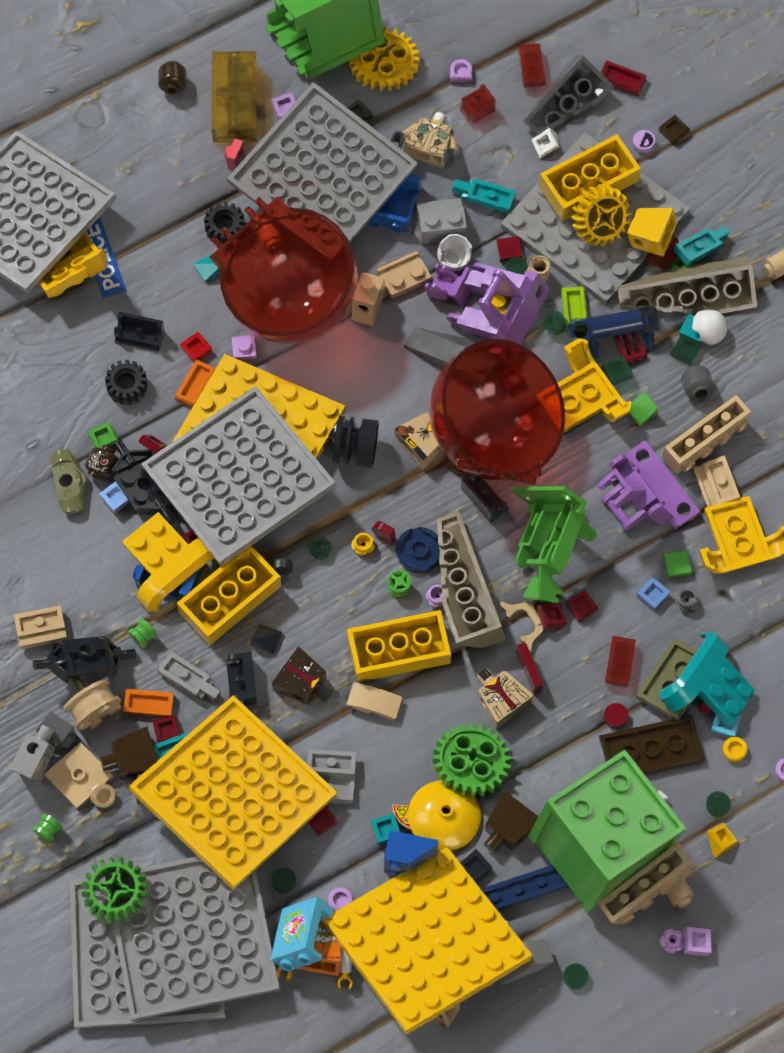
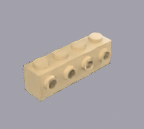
M735 395L665 446L662 458L676 474L683 470L687 472L695 465V461L702 457L704 459L713 452V448L718 444L720 446L724 445L736 431L740 433L749 425L748 421L751 411Z
M675 843L603 898L598 905L611 923L625 925L634 918L633 914L639 909L643 911L654 903L652 899L659 894L663 896L673 889L672 884L680 879L682 881L688 878L693 873L692 869L697 865L683 846Z

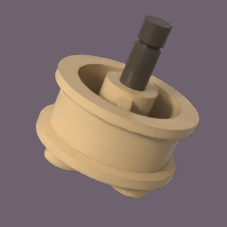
M79 675L69 676L78 693L64 705L63 710L65 713L72 715L76 721L74 726L77 730H84L89 726L93 729L103 722L102 718L107 714L111 715L121 708V699L119 696H114L109 689L110 682L108 679L97 681L86 687L81 678H79Z

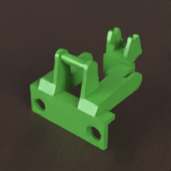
M566 486L512 487L511 492L529 504L526 513L530 515L518 544L519 551L516 556V563L520 568L532 567L537 571L536 576L531 578L522 598L542 603L545 601L558 603L559 599L556 598V594L562 595L563 592L552 578L553 575H561L563 571L561 569L567 566L576 539L593 541L597 535L596 530L584 519L587 502ZM535 554H540L538 559H534Z

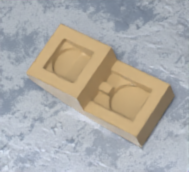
M354 682L346 706L366 714L372 712L393 721L397 717L402 697L379 688Z

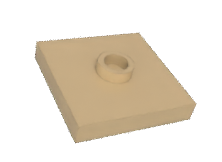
M81 742L44 774L77 810L90 800V791L93 786L98 783L107 784L114 778L109 771L103 772L100 761Z

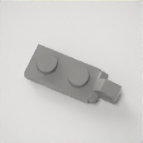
M173 652L169 653L157 670L160 675L196 698L198 697L203 700L206 696L216 703L221 697V691L213 686L215 682L210 678V675Z

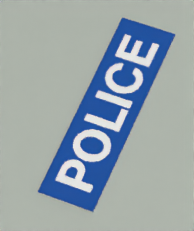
M99 217L86 233L98 249H103L108 259L106 269L95 275L101 295L105 298L124 292L126 288L102 220Z

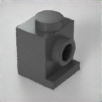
M50 711L41 723L54 730L48 743L54 747L59 745L63 749L70 748L76 739L74 727Z

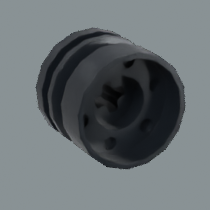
M339 415L333 429L331 441L333 463L339 464L341 454H344V464L349 465L351 456L355 455L357 466L373 468L379 420L363 418L360 428H356L355 417H350L349 425L346 427V416Z

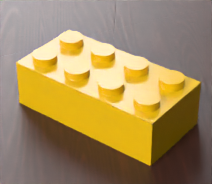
M618 134L541 173L539 188L561 221H564L576 214L572 207H578L579 203H577L576 199H583L582 192L589 193V187L597 188V185H610L613 189L616 188L622 191L639 182L641 168Z
M250 546L218 568L178 601V612L210 646L281 587L280 575Z
M441 610L347 629V640L357 683L451 664V652Z

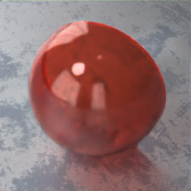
M487 339L464 348L454 355L442 368L430 394L429 419L437 444L445 456L459 469L486 480L517 481L518 479V482L535 485L537 478L541 476L542 467L551 460L561 443L565 427V407L561 390L554 375L535 353L509 340Z

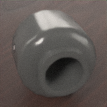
M690 366L681 376L683 388L689 398L702 400L707 398L713 391L714 383L709 370L704 366Z

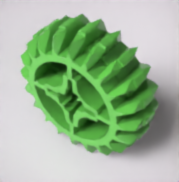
M109 857V864H105V861L101 859L100 868L96 865L91 866L94 874L89 872L85 874L89 881L82 882V887L86 890L81 892V896L87 898L83 902L84 906L90 907L89 913L91 915L97 913V920L100 921L106 916V923L110 924L112 917H115L116 923L120 924V917L125 916L126 921H130V912L136 916L139 914L136 906L140 908L145 907V903L140 899H148V893L144 890H147L149 885L143 882L146 879V875L139 874L141 867L135 866L132 868V860H129L124 865L123 857L118 859V863H115L113 857ZM113 873L110 880L100 881L104 876ZM122 874L129 876L134 881L135 889H130L129 886L122 883ZM118 883L119 890L115 892L112 898L111 890H114ZM95 891H99L102 895L108 897L107 907L96 900ZM130 899L125 905L117 907L120 900Z

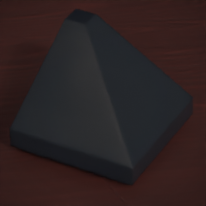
M260 624L251 639V646L274 654L282 632Z

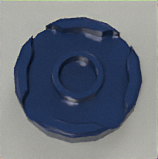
M425 527L406 530L399 537L396 544V556L399 563L406 570L413 573H425L433 570L440 562L438 535Z

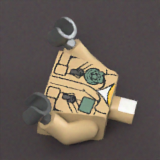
M436 112L432 120L421 118L418 123L412 124L402 132L394 131L390 142L399 143L398 147L400 148L404 144V152L413 159L441 168L445 167L447 159L453 160V163H456L458 146L456 138L451 134V127L445 124L447 117L442 113Z

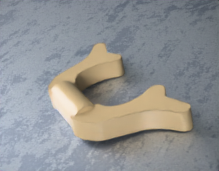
M500 602V607L506 611L507 619H510L519 611H524L528 614L535 630L530 635L521 636L520 641L527 643L531 653L534 641L544 630L534 606L527 602L514 605Z

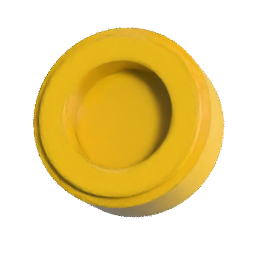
M739 737L727 739L722 748L723 756L730 762H740L743 760L747 753L745 741Z

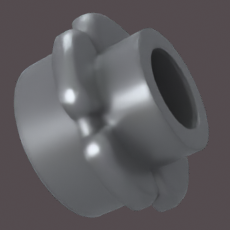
M682 589L675 597L676 604L683 611H688V609L694 610L698 605V595L692 589Z

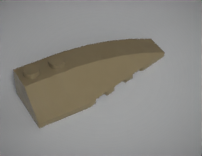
M747 256L682 268L617 287L620 310H637V308L654 306L657 308V311L666 313L673 311L693 314L702 310H714L722 314L757 307L753 265Z
M456 511L437 518L442 604L457 645L485 648L506 640L460 512Z

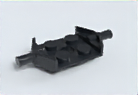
M121 439L116 441L113 446L119 452L120 458L112 468L111 476L137 514L151 515L159 512L169 524L171 522L173 524L177 519L170 511L171 503L141 465L152 457L153 452L151 450H128ZM145 482L150 488L143 490L138 487V483Z
M106 636L53 641L50 655H47L46 659L33 660L34 670L48 668L65 683H68L69 676L114 671L113 676L116 677L120 661L135 659L136 650L134 648L121 650L120 647H117Z

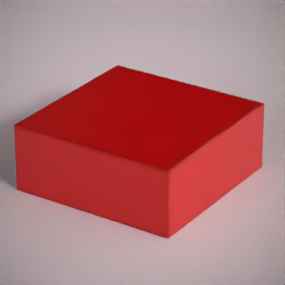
M196 332L180 344V348L193 363L196 359L201 360L212 352V347L199 332Z

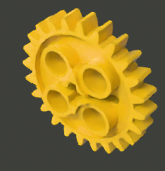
M386 27L384 31L386 43L349 60V68H351L352 76L356 75V81L363 80V87L371 84V90H374L377 86L380 92L383 91L384 87H387L388 91L391 92L392 86L399 90L400 83L408 85V79H414V73L418 72V66L420 65L419 50H417V44L412 43V38L408 37L405 39V32L398 35L396 28L393 32H389V28Z

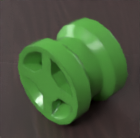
M396 570L389 575L388 591L393 597L404 598L410 593L411 577L406 571Z
M140 619L138 625L128 631L133 641L143 649L148 645L150 639H155L158 636L154 628L144 619Z
M43 813L40 817V823L35 825L32 831L51 844L55 840V834L60 832L63 826L51 816Z

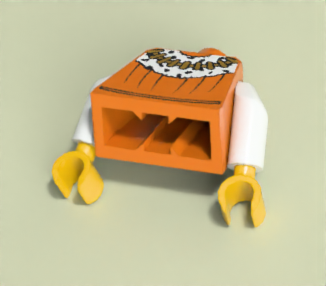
M323 920L319 921L314 949L323 955L322 960L297 969L338 976L339 972H341V978L337 981V987L340 990V981L345 979L349 982L350 990L352 980L349 978V973L352 971V961L324 925ZM280 967L276 969L278 978L280 977V972L282 970ZM288 971V974L286 976L287 981L291 979L292 971Z

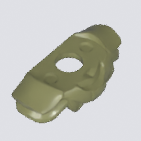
M57 450L51 455V467L58 501L64 513L68 515L81 512L85 506L84 495H86L87 477L70 450ZM65 475H70L73 479L68 487L60 485V479Z

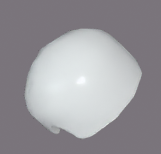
M459 234L448 235L441 241L438 247L437 257L440 265H446L452 271L462 270L471 259L472 245L464 236Z
M702 310L694 316L692 329L699 333V341L708 345H715L720 343L726 336L727 323L720 312Z

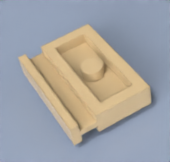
M417 251L377 269V275L385 280L386 291L391 299L432 281V276L422 259H420Z
M725 455L705 462L701 466L693 467L707 507L741 498Z
M61 605L14 615L20 650L51 644L53 641L67 640Z

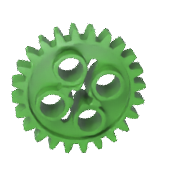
M461 723L458 731L451 727L450 734L444 732L442 739L437 740V747H434L432 763L435 764L434 772H440L438 780L446 779L444 787L452 785V792L460 789L463 797L468 791L472 798H474L476 792H479L484 797L486 789L492 794L494 786L500 788L502 781H506L507 773L510 772L511 766L509 764L512 757L508 756L510 748H504L506 741H498L499 733L491 735L490 727L483 731L482 724H479L477 729H474L472 723H469L467 729ZM458 745H464L467 748L463 749L460 748ZM481 751H488L491 754H484ZM457 765L462 769H455L453 766ZM482 771L486 775H479L476 772Z

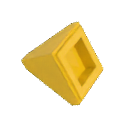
M725 823L707 832L715 858L738 843V840Z

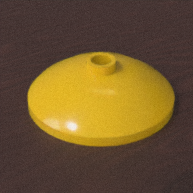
M445 780L428 783L415 793L409 805L408 820L413 835L439 840L438 851L446 847L450 851L463 848L472 841L480 826L481 811L475 796L472 798L468 791L464 797L460 789L452 792V785L445 788ZM448 808L450 813L444 814L441 809Z

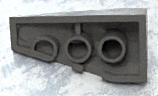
M576 55L523 119V122L538 136L548 128L553 129L567 119L596 105L614 86L583 55Z
M417 327L404 343L405 348L482 391L503 360L497 351L487 347V343Z

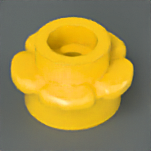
M367 533L357 534L351 544L353 550H356V553L359 555L371 553L375 547L373 537Z

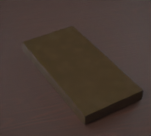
M693 715L680 717L678 721L671 719L599 735V742L605 762L626 750L644 775L699 764L705 761Z

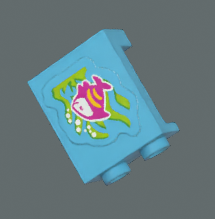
M319 897L283 908L270 960L284 971H293L294 969L321 961L323 955L314 949L319 921L333 916L334 908Z

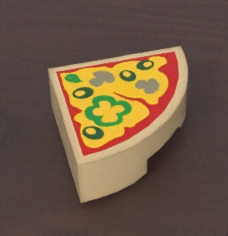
M392 804V811L396 821L403 828L411 831L408 820L409 805Z

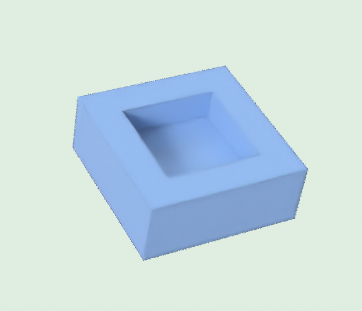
M116 482L99 493L100 498L114 514L129 503Z

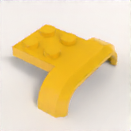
M86 232L70 248L72 254L59 260L38 282L48 298L58 296L70 286L78 285L86 277L89 276L91 278L106 269L108 259L103 249H98Z
M580 338L564 346L566 360L574 374L537 394L538 401L562 434L599 412L610 422H615L630 413L632 404L631 401L625 402L593 359L588 348V341Z
M750 496L704 509L718 551H710L709 547L699 551L707 571L715 574L727 573L784 555V526H781L776 533L765 537Z
M159 512L122 541L123 546L151 575L141 585L136 595L137 600L148 612H158L160 603L168 594L207 562L214 560L213 556L199 539L194 540L188 545Z

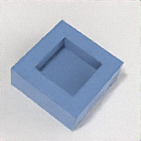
M653 577L637 593V597L653 611L670 595V591Z

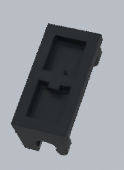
M119 311L117 316L118 326L114 328L115 342L159 352L165 333L163 321Z
M478 470L474 471V475L470 479L467 476L462 479L461 490L490 523L509 510L506 502L499 498L481 477Z
M252 652L228 655L226 665L230 698L235 696L244 706L257 704Z

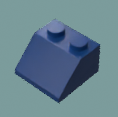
M390 831L384 856V872H388L389 876L396 877L404 871H410L437 854L439 840Z

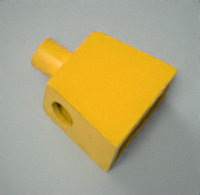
M639 208L636 210L633 220H629L631 224H625L624 228L627 232L621 233H628L627 235L632 247L664 256L678 222L673 208Z

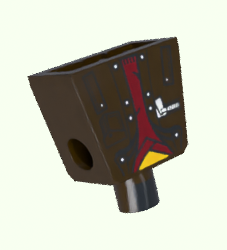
M300 647L296 648L272 681L274 691L305 705H308L314 696L326 702L333 692L332 689L324 685L327 679L326 671Z

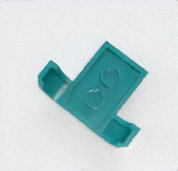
M716 632L700 633V636L703 639L705 638L704 642L680 676L671 685L659 691L660 700L671 712H676L688 705L699 695L728 726L734 723L756 690L725 658L729 646Z

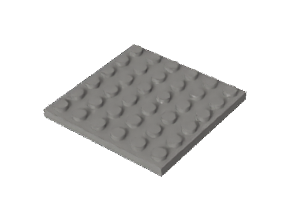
M313 82L227 177V182L330 263H333L413 172L418 163Z
M17 130L0 147V276L28 294L117 198L115 193Z
M584 132L554 166L599 144V142ZM641 172L639 182L620 191L621 194L626 196V202L631 205L627 210L632 215L628 216L627 220H633L636 210L639 208H673L678 225L690 211V207ZM538 182L501 222L500 227L513 237L519 236L521 243L539 256L546 257L552 266L607 305L617 293V287L624 285L652 253L632 247L627 235L628 233L620 232L621 239L614 238L613 244L606 242L605 246H593L590 242L586 243L582 240V237L576 234L577 230L572 226L576 221L572 220L571 217L561 221L539 188ZM604 199L597 204L607 203L610 199ZM601 226L599 229L595 228L593 232L602 231L606 227Z
M256 386L141 464L146 473L220 566L337 487L332 477Z
M198 856L141 868L139 874L146 875V879L143 882L149 885V888L144 890L148 893V899H140L145 903V907L140 908L136 906L139 914L136 916L130 912V921H126L125 916L120 917L121 923L117 924L115 917H112L131 1021L280 991L275 963L270 960L272 949L256 870L233 890ZM113 874L106 875L105 880H110ZM122 874V883L129 886L130 889H135L134 881L129 876ZM118 883L114 890H111L112 898L115 892L119 890ZM130 899L120 900L117 907L125 905Z
M88 879L70 880L75 1029L225 1019V1002L131 1021L113 918L110 924L106 923V916L99 921L96 918L97 913L91 915L89 913L90 907L84 906L83 902L87 898L81 896V892L86 890L82 887V882L89 881ZM95 891L96 900L107 907L108 897L102 895L99 891Z

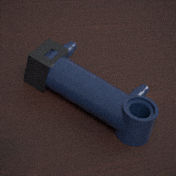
M654 306L588 318H575L567 326V333L574 341L578 338L588 341L589 351L593 358H598L597 339L643 332L647 348L653 349L655 342L653 331H659L657 308ZM578 325L585 326V332L581 336H576L574 333L575 327Z

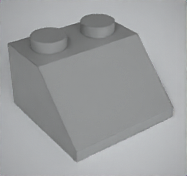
M460 198L416 203L421 245L441 243L444 238L451 234H459L466 237V219Z

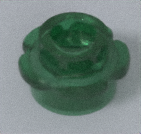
M317 537V539L310 541L309 552L316 559H324L331 552L332 545L325 537Z

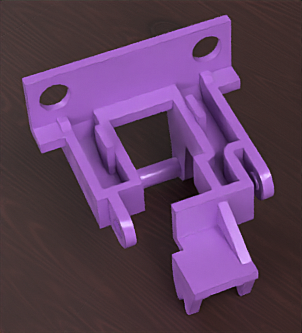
M474 263L472 269L466 267L460 277L446 265L441 267L439 264H436L434 267L436 277L432 285L426 283L424 286L426 295L445 301L448 296L453 297L459 306L464 307L471 292L484 295L478 301L481 310L466 306L462 315L448 313L446 319L450 323L459 326L463 332L491 339L487 347L497 351L507 364H511L550 289L539 273L526 270L524 275L485 264ZM540 286V294L536 297V289ZM495 293L513 298L504 316L491 303ZM511 343V351L507 355V345Z
M645 440L625 455L622 453L609 463L613 469L612 472L597 484L600 490L607 488L611 484L613 486L619 484L606 494L601 501L604 505H608L622 524L621 528L624 531L629 530L648 516L660 526L670 522L674 529L677 530L700 513L697 506ZM646 450L649 453V459L645 462H639L636 459L637 452ZM632 500L639 509V512L629 519L620 506ZM682 503L688 504L691 508L690 513L686 516H682L677 512L678 506Z

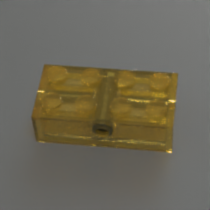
M256 51L212 52L211 129L213 142H233L234 139L243 142H257Z

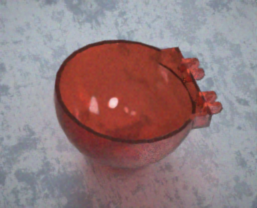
M278 196L268 205L258 197L255 201L262 210L256 214L249 206L245 208L246 213L252 218L234 235L224 227L221 232L228 241L223 245L215 237L210 240L217 250L209 258L220 270V288L225 304L240 325L253 335L269 342L297 344L321 337L341 321L355 297L358 272L357 260L351 243L339 226L325 215L309 209L288 207Z

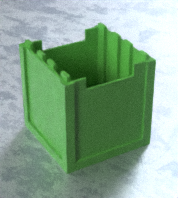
M274 0L276 9L266 13L268 25L265 27L270 35L275 34L278 38L276 42L279 47L287 50L285 54L290 61L294 60L297 63V71L301 76L305 75L308 80L386 43L378 0Z
M623 750L548 799L528 837L533 844L536 843L583 904L582 908L588 915L596 909L603 898L677 843L686 827L626 750Z

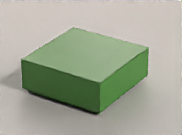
M109 422L88 431L95 447L102 448V445L114 447L113 444L118 441Z
M687 550L665 553L663 555L667 578L691 575L692 571Z

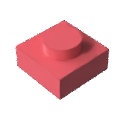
M234 139L232 145H228L224 158L227 159V168L235 170L244 153L243 141Z

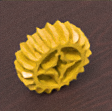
M597 185V188L589 187V193L582 192L583 199H576L577 203H579L578 207H572L576 211V214L571 216L572 220L576 221L572 225L577 230L576 234L582 237L583 241L586 243L590 242L593 246H605L606 242L613 244L614 238L621 239L619 233L627 232L624 226L625 224H631L626 219L632 215L627 210L631 205L626 202V196L621 194L619 189H613L610 185ZM610 199L607 203L604 202L601 205L597 204V202L600 200ZM601 226L606 227L602 231L593 232L595 228L599 229Z

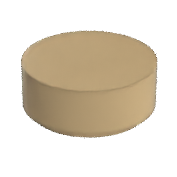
M98 783L90 791V800L97 807L107 808L115 801V790L106 783Z

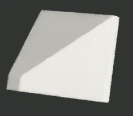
M550 128L531 139L539 158L545 157L559 147L557 134Z

